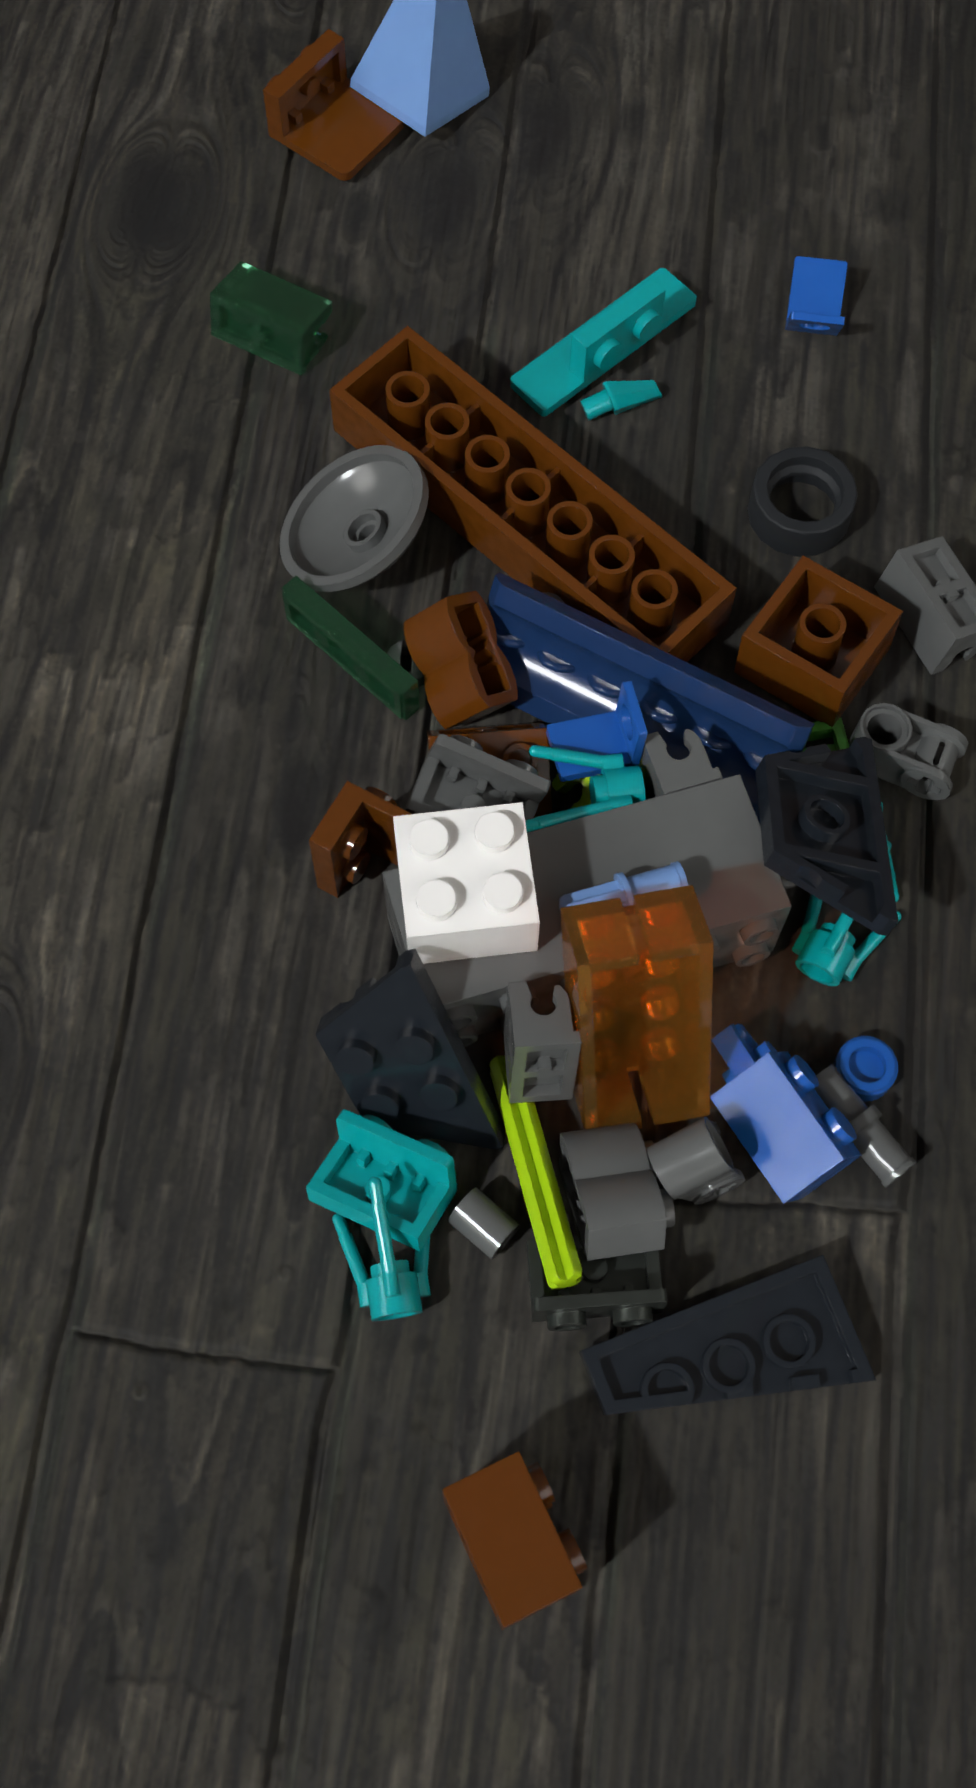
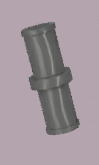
M831 1064L816 1075L819 1081V1086L815 1088L816 1092L829 1109L832 1107L837 1108L851 1123L857 1135V1139L853 1141L854 1145L861 1153L863 1160L882 1181L881 1183L885 1188L917 1163L880 1122L879 1118L883 1114L875 1105L868 1108L839 1074L834 1064Z

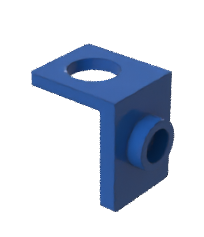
M803 256L795 257L785 330L838 335L845 323V317L840 315L848 265L846 261Z
M632 681L622 682L615 711L548 724L546 728L550 747L598 755L622 753L624 767L640 764L648 734ZM554 761L561 782L601 774V769Z

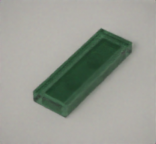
M295 576L282 587L286 619L401 720L404 719L406 721L420 708L417 679L299 577Z

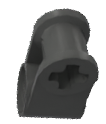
M879 703L867 708L848 741L849 747L855 738H871L869 734L881 736L889 745L879 744L872 739L878 778L905 788L917 797L927 800L946 799L950 795L953 786L950 776L955 762L965 755L968 747L966 737L951 726L934 723L902 710L893 704ZM940 742H944L945 746H939Z
M707 1117L694 1122L647 1148L653 1169L668 1194L673 1199L679 1198L691 1201L695 1205H700L725 1195L745 1181L741 1170L733 1166L728 1149L720 1136L721 1130L717 1122H711Z

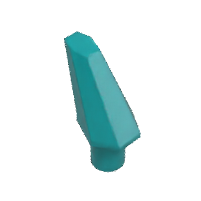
M654 380L605 381L602 383L604 390L581 400L580 403L587 419L590 421L611 410L617 415L663 396Z

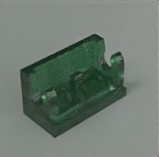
M240 261L210 292L212 336L299 375H302L307 370V365L321 350L328 338L327 333L318 329L332 313L331 300L243 261Z

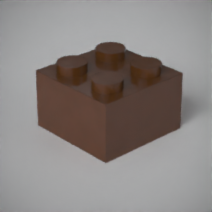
M803 555L743 633L734 673L813 719L833 727L889 651L903 611Z
M518 1451L442 1489L444 1503L502 1631L575 1594L583 1588L577 1575L587 1569L586 1562L570 1529L567 1528L557 1533L547 1509L553 1507L552 1503L556 1500L538 1461L526 1467Z

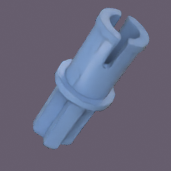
M676 861L668 866L628 877L623 872L614 874V881L562 895L559 898V909L567 930L575 932L620 918H625L627 922L636 921L638 913L679 901H688L690 899V891L684 869Z

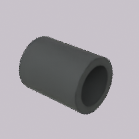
M477 1187L472 1189L461 1200L448 1219L449 1224L491 1260L503 1251L521 1226Z

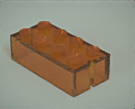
M693 885L633 895V905L623 906L620 898L560 908L565 991L570 1000L573 1031H579L582 1041L574 1095L583 1128L590 1129L633 1122L636 1123L638 1128H642V1119L627 1073L636 1070L640 1077L654 1125L710 1115L714 942Z

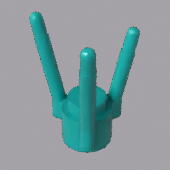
M532 745L529 749V753L533 757L601 769V774L590 776V805L525 820L527 832L646 800L644 778L640 766L624 767L622 753L598 755L540 745Z
M887 840L889 853L892 848V844L890 841ZM810 894L801 933L791 949L798 955L795 965L809 978L827 986H838L842 978L846 981H852L860 964L886 936L872 931L854 950L852 946L856 940L848 931L854 919L841 913L836 924L823 923L820 929H816L822 900ZM897 911L899 922L901 920L902 915L899 911Z
M371 1177L368 1185L380 1263L370 1266V1279L345 1217L337 1213L332 1217L339 1242L357 1285L360 1308H370L372 1321L393 1320L420 1314L423 1312L421 1298L431 1296L428 1279L430 1236L420 1252L415 1250L413 1271H410L408 1260H395L382 1182L378 1177Z

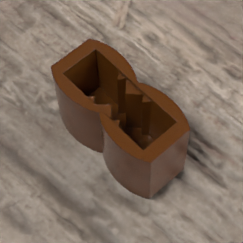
M476 590L447 596L404 621V636L409 653L418 669L425 675L424 685L428 703L434 716L444 729L473 722L518 700L517 683L508 659L497 646V634L493 617L487 604Z

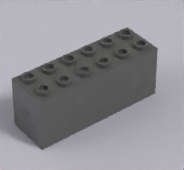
M739 774L527 832L540 920L538 951L426 963L423 965L464 1047H467L478 1040V1035L499 1029L504 1033L508 982H527L532 995L531 1008L540 1015L551 1014L556 1009L555 1004L552 1002L554 987L560 985L569 996L571 1015L577 1016L593 1009L596 1006V1001L619 995L621 1000H632L650 993L655 988L654 985L676 978L680 984L692 983L707 977L712 973V968L735 962L737 967H747L765 960L775 948L791 909V903L780 875L764 866L760 824ZM676 861L683 867L690 891V899L688 901H679L638 913L636 921L627 922L625 918H620L575 932L568 931L562 921L559 909V898L562 895L614 881V874L623 872L628 877L668 866ZM396 868L382 872L388 921L400 956L408 949L399 870Z

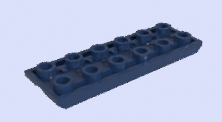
M500 572L495 575L486 604L494 620L497 646L508 659L517 683L518 700L510 703V705L548 724L608 713L616 710L622 682L632 681L648 734L658 731L667 744L666 749L669 756L681 760L690 754L688 748L684 745V731L690 729L695 732L702 741L712 768L719 767L722 779L741 775L760 824L755 770L765 755L784 751L803 752L815 725L814 723Z

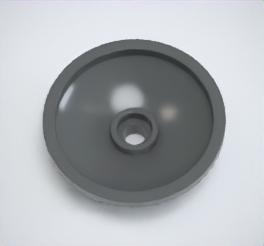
M374 445L349 452L323 468L301 490L284 520L280 535V555L287 571L306 588L320 592H333L362 585L390 568L409 548L425 516L429 488L422 467L405 450L402 451L389 445Z

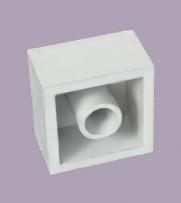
M523 802L393 816L407 949H416L423 964L538 951L540 920Z

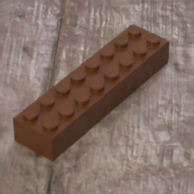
M408 325L329 390L334 431L356 449L374 445H389L408 452L422 467L426 475L429 488L427 508L511 578L540 592L556 594L565 604L685 662L693 658L729 623L737 589L733 584Z

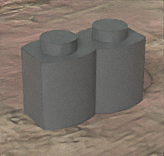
M635 1122L560 1133L559 1165L569 1204L573 1210L579 1241L587 1261L665 1249L666 1228L675 1226L673 1198L665 1188L659 1189L656 1180L657 1175L647 1153V1148L654 1143L652 1140L643 1141L640 1130Z

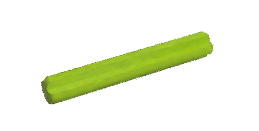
M502 1055L496 1056L489 1064L490 1075L547 1284L554 1290L575 1286L582 1280V1267L535 1102L509 1103L505 1057Z

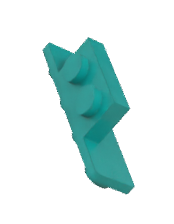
M659 268L512 375L510 387L539 415L543 417L548 416L695 307L697 296L666 268Z

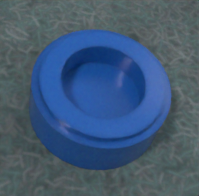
M858 1036L847 1041L840 1048L833 1062L839 1074L862 1101H873L885 1095L895 1082L898 1074V1062L893 1050L882 1040L871 1036Z

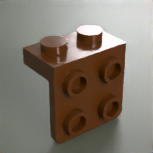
M328 29L315 42L307 45L287 68L271 78L263 89L269 136L337 179L347 181L352 179L405 127V123L350 87L351 79L347 78L344 38Z

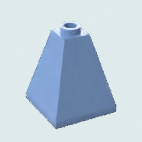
M393 0L351 77L350 87L424 137L487 98L490 86L467 0Z

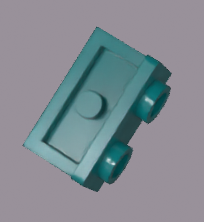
M343 1109L336 1118L339 1139L306 1186L309 1201L375 1231L368 1182L371 1177H378L382 1182L391 1239L420 1252L457 1192L453 1157L437 1143L427 1139L417 1141L394 1131L385 1121L376 1116L364 1115L362 1117Z

